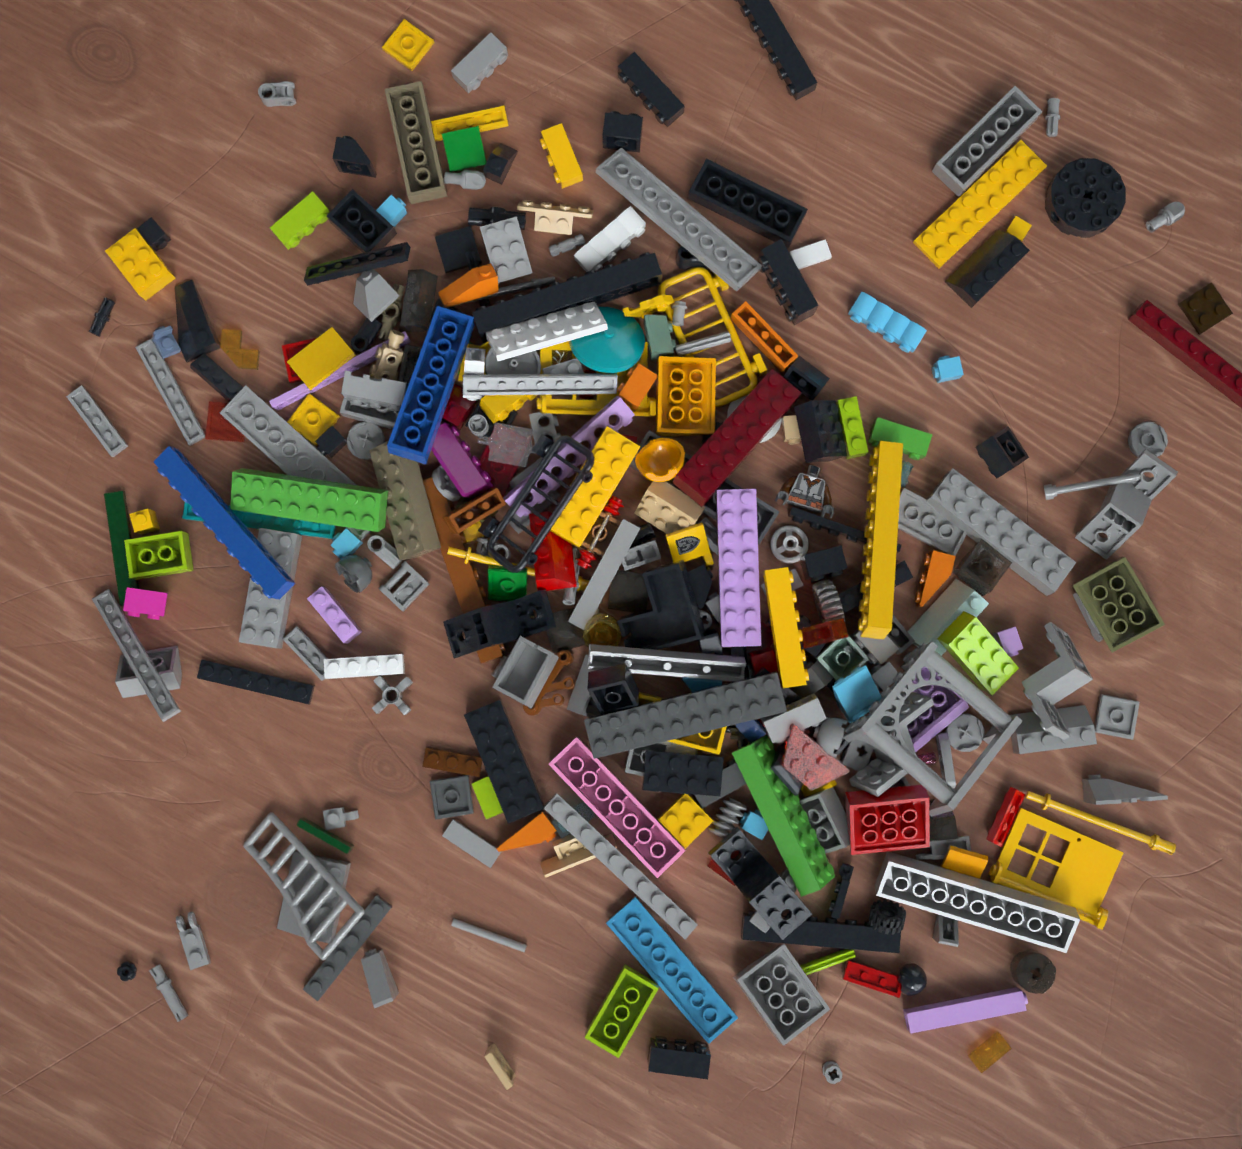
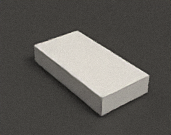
M826 239L790 251V255L798 269L832 258Z

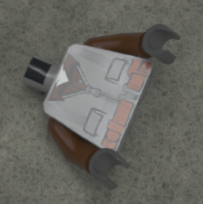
M809 465L807 474L799 473L797 476L789 478L782 485L780 492L775 498L776 502L778 499H782L784 502L782 505L787 503L817 513L822 511L821 517H824L825 513H829L830 518H832L834 513L829 487L825 485V480L817 478L820 468L817 466Z

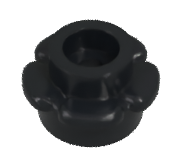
M123 962L117 969V975L120 976L122 981L132 980L136 976L137 968L133 963Z

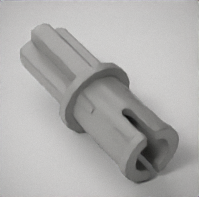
M1050 98L1047 100L1048 108L1047 115L1045 116V120H1047L1046 135L1048 137H1056L1058 134V120L1061 118L1059 115L1060 99Z

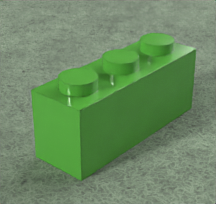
M877 417L873 423L868 442L872 443L873 447H877L880 441L903 443V453L909 455L908 457L913 460H920L926 456L933 434Z

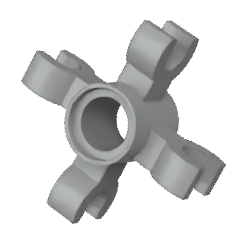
M378 676L373 680L383 691V699L372 707L376 714L383 711L389 704H395L403 715H407L411 711V708L402 700V692L413 683L409 677H405L396 687H390L382 676ZM391 690H395L397 693V698L394 701L388 698V693Z

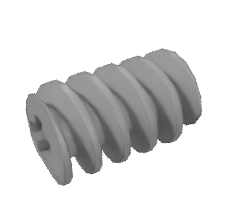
M729 797V801L723 800L726 808H719L723 814L715 815L719 819V821L712 822L715 828L708 829L723 839L730 833L729 830L733 831L735 829L733 823H740L736 818L737 816L743 817L740 809L747 810L744 804Z

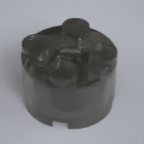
M1026 950L1019 952L1012 959L1010 965L1012 977L1015 983L1024 990L1034 994H1043L1053 985L1056 977V968L1048 957L1035 950Z

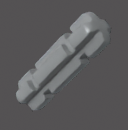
M579 234L574 239L569 238L559 242L558 245L549 246L550 254L554 257L559 255L560 252L564 253L575 249L577 245L580 247L585 244V239L582 234Z

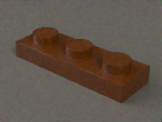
M426 748L422 767L480 777L483 761L481 757Z

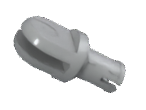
M479 171L445 172L444 175L445 184L461 185L463 189L478 190L483 188L486 183L485 176Z
M1172 202L1160 209L1156 217L1146 222L1147 230L1152 233L1163 225L1170 226L1181 219L1185 213L1184 205L1180 202Z

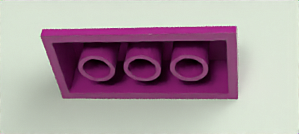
M447 423L441 424L431 450L463 497L473 499L493 487L490 482L491 477L486 471H482L479 459L475 455L472 456L469 451L471 448L465 440L462 441L458 428Z

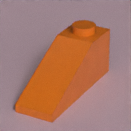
M491 263L476 267L438 292V296L444 308L492 295L499 292L498 276Z
M542 811L496 849L498 852L539 844L545 840L548 843L557 836L555 832L558 829L547 814Z

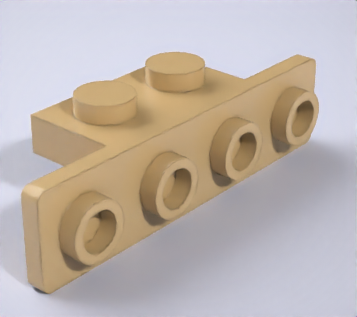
M522 200L517 205V210L536 212L534 231L572 235L574 216L592 218L593 210H589V207L584 206L576 209L571 208L567 204H560V206H552V203L549 202L533 204L531 200Z
M570 834L553 841L552 844L557 856L542 861L540 864L544 877H549L596 858V856ZM613 834L604 836L617 849Z

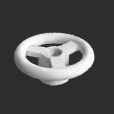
M783 526L776 530L771 538L772 553L778 560L784 563L798 562L808 551V538L796 526ZM792 531L801 537L803 548L798 546V539L792 536ZM786 532L783 545L777 548L776 541L778 537ZM787 541H792L793 547H788ZM785 550H795L799 554L795 557L788 558L782 556L780 553L784 552Z

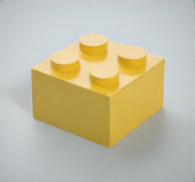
M682 794L658 817V821L685 849L713 822L710 816L688 794Z

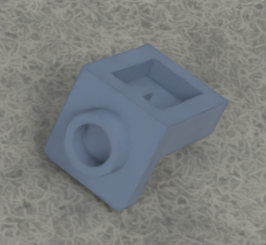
M161 326L153 332L152 341L162 359L178 354L181 351L172 334L173 329L171 326Z

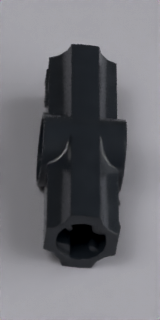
M491 207L490 209L469 208L468 225L485 226L517 217L520 230H525L526 213L507 211L501 207Z

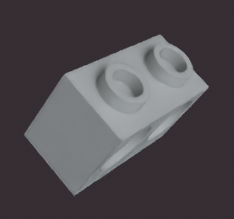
M540 412L529 414L535 444L542 434L553 438V441L561 436L560 433L556 434L555 426H559L557 415ZM546 418L550 423L548 426L542 427L539 425L540 420Z
M652 540L629 548L622 561L624 570L626 571L661 559L656 541Z

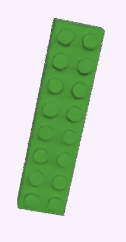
M245 468L232 472L231 510L379 532L385 528L388 490Z
M765 735L752 743L749 742L732 752V755L802 897L821 890L835 877L834 869L829 864L825 850L817 839L816 831L811 827L808 815L800 804L799 796H794L770 768L776 752L772 741Z

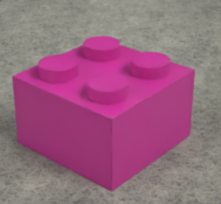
M127 587L123 611L127 612L128 616L140 617V614H147L148 619L160 620V616H165L168 593Z

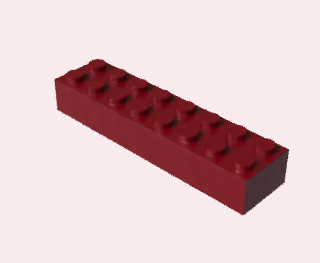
M771 369L676 474L672 483L703 507L796 403L801 392L775 370Z

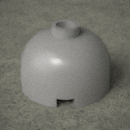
M833 717L824 720L821 726H816L813 737L817 738L816 745L823 754L833 758L837 757L834 751H839L845 728H842V725H847V720Z

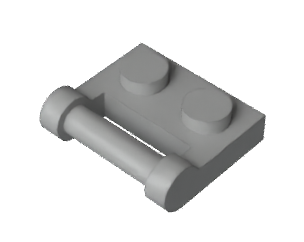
M406 561L401 564L402 567L384 585L382 584L378 588L403 612L429 585ZM408 571L411 575L392 594L389 590Z

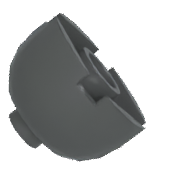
M347 555L335 564L339 576L343 574L345 584L354 592H362L371 583L372 565L367 558Z

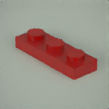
M1013 787L1009 788L1004 796L1001 808L996 813V819L988 830L986 840L1002 847L1026 794Z
M847 960L842 976L843 980L900 998L902 985L897 981V975Z

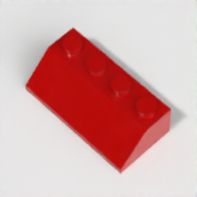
M540 512L547 519L552 514L551 512ZM529 514L531 532L538 535L545 522L535 514ZM549 531L535 552V555L538 557L534 564L538 591L544 589L549 591L577 587L572 544Z

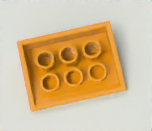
M659 356L656 371L658 377L656 378L655 434L670 437L713 435L715 432L716 358Z

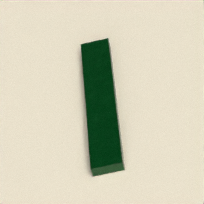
M125 491L105 493L104 499L120 606L123 607L127 587L139 589L138 580L129 578L124 540L132 539Z

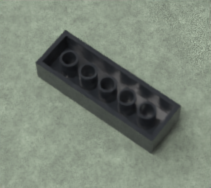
M707 158L689 190L688 199L773 242L782 239L787 249H789L808 210Z
M502 700L464 714L507 823L509 824L544 809V802Z

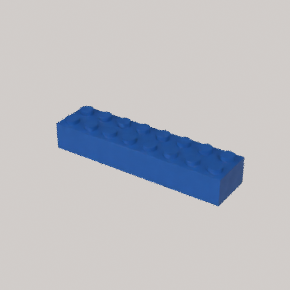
M440 306L436 307L387 444L390 454L422 464L427 463L474 329V317Z

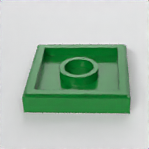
M479 126L442 133L450 172L486 165L487 162Z
M489 565L488 600L512 601L526 596L528 568H524L518 573H512L503 566Z

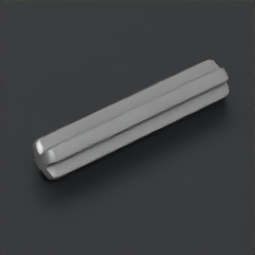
M726 331L680 344L675 347L678 356L725 344L731 341V336Z

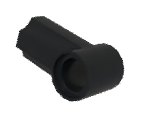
M683 246L679 248L676 265L680 269L707 267Z
M366 318L357 335L352 338L351 346L358 355L371 349V344L382 327V323L376 319L371 322ZM359 342H365L363 348H357Z

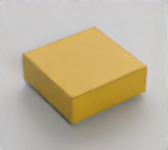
M1015 216L1005 233L1017 237L1022 242L1032 225Z

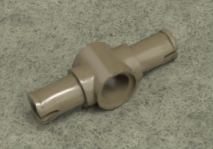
M393 284V289L399 297L382 312L383 318L381 322L383 325L378 337L382 341L389 340L390 330H393L394 326L401 319V299L405 289L402 285ZM389 310H396L394 316H387Z

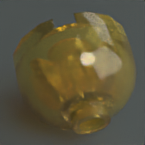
M607 613L594 614L583 630L585 645L589 647V644L617 647L621 641V632L617 620Z

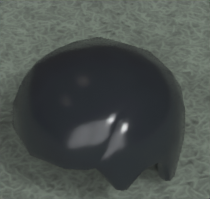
M909 963L900 969L897 981L902 985V993L913 996L919 994L926 987L927 976L919 965Z

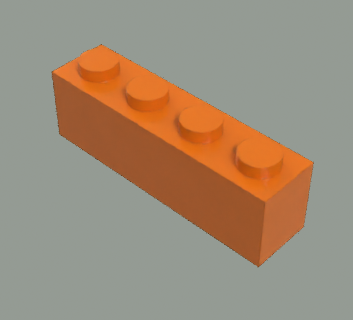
M746 301L732 313L731 321L781 373H784L796 361L798 355Z

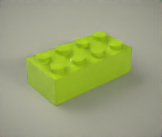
M965 611L937 638L976 685L992 696L1019 669L975 616Z
M624 964L587 1028L585 1038L619 1058L657 993L659 985Z

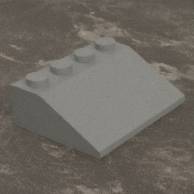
M293 852L289 874L303 858L300 852ZM314 855L346 889L351 863ZM310 863L307 864L288 887L293 898L316 871ZM322 876L298 904L302 915L305 914L329 885ZM335 890L307 922L311 934L342 899ZM283 898L277 929L304 937L288 903ZM340 913L317 941L329 943L334 938Z
M785 944L778 946L754 961L733 977L774 1037L783 1046L830 1010Z

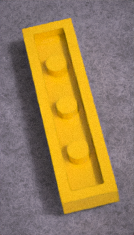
M504 106L431 121L436 142L443 140L442 133L479 126L480 132L509 126Z

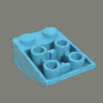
M866 665L855 668L849 676L838 679L834 686H832L837 706L849 723L870 712L869 708L875 701L879 702L882 699Z

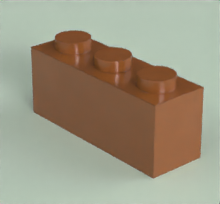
M490 488L442 518L452 534H459L505 506L506 502L498 488Z

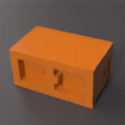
M640 363L636 368L632 367L626 375L629 377L626 384L622 382L617 389L618 397H621L635 411L658 377L657 374Z

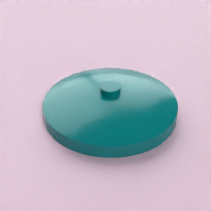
M598 307L607 322L608 330L570 340V348L582 364L595 371L618 373L628 370L640 360L645 347L644 332L639 323L633 317H626L623 311L611 307Z

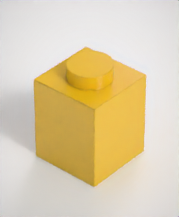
M144 509L130 513L135 533L142 535L160 530L155 511Z

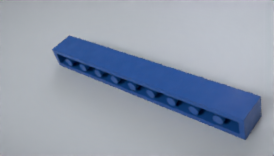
M168 446L154 461L158 467L157 471L162 476L168 478L169 485L181 493L180 498L193 507L191 509L193 513L204 520L203 524L209 530H213L216 534L215 538L220 543L226 545L227 552L239 560V566L251 574V580L263 588V594L270 599L280 600L295 585V582L181 451Z

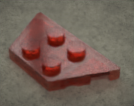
M793 723L790 725L789 729L791 731L789 739L786 741L785 754L782 757L781 766L810 790L821 787L850 772V770L833 756L827 754L821 746Z

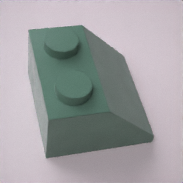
M644 315V329L651 361L657 360L659 356L673 357L674 351H676L675 339L671 340L670 333L673 332L671 321H667V316Z

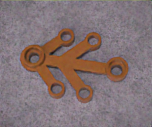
M561 650L557 654L559 657L537 697L535 707L530 709V707L523 704V709L528 715H537L544 707L561 706L565 701L564 697L558 693L554 694L552 698L542 700L546 693L574 688L575 681L570 677L564 678L561 682L553 683L562 668L571 665L574 660L573 654L568 650ZM563 654L567 655L565 660L561 659ZM571 680V686L567 687L566 682ZM560 696L561 701L559 703H556V697Z

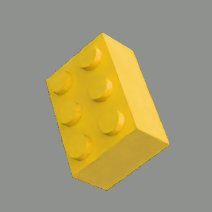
M136 228L105 250L138 295L145 301L176 279Z

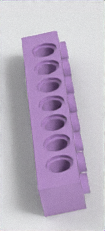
M616 396L571 437L579 443L587 440L589 443L588 449L592 450L599 438L594 435L596 428L601 427L604 430L608 426L618 432L622 426L626 427L633 421L632 417L635 414L620 397ZM615 414L617 416L616 423L609 424V417ZM567 443L562 444L556 452L564 459L567 454L573 453L574 460L570 463L576 467L580 464L583 465L586 460V456ZM555 456L546 467V470L551 473L553 467L559 466L560 473L555 476L561 481L565 477H571L576 472ZM534 471L503 497L510 507ZM542 473L538 481L540 479L546 480V485L543 488H539L546 494L560 487L559 483L545 473ZM532 489L530 491L532 494L531 499L524 502L533 507L537 502L540 504L546 498ZM523 505L516 512L520 518L531 513Z

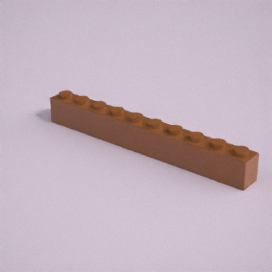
M432 477L423 480L441 545L440 550L463 614L481 607L490 606L489 604L486 605L484 597L487 596L483 586L479 587L477 580L480 579L477 568L473 569L472 560L465 564L464 558L447 554L449 547L467 551L464 545L467 543L464 532L452 534L442 518L452 512V508H454L453 501L448 500L438 491ZM504 644L477 651L480 663L484 664L503 657V652L506 649Z

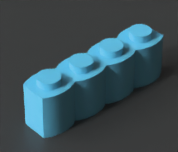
M864 292L860 293L848 313L851 316V320L856 323H864L869 331L882 334L884 340L890 343H897L900 345L899 348L907 353L915 351L927 331L919 324L910 321L907 317Z

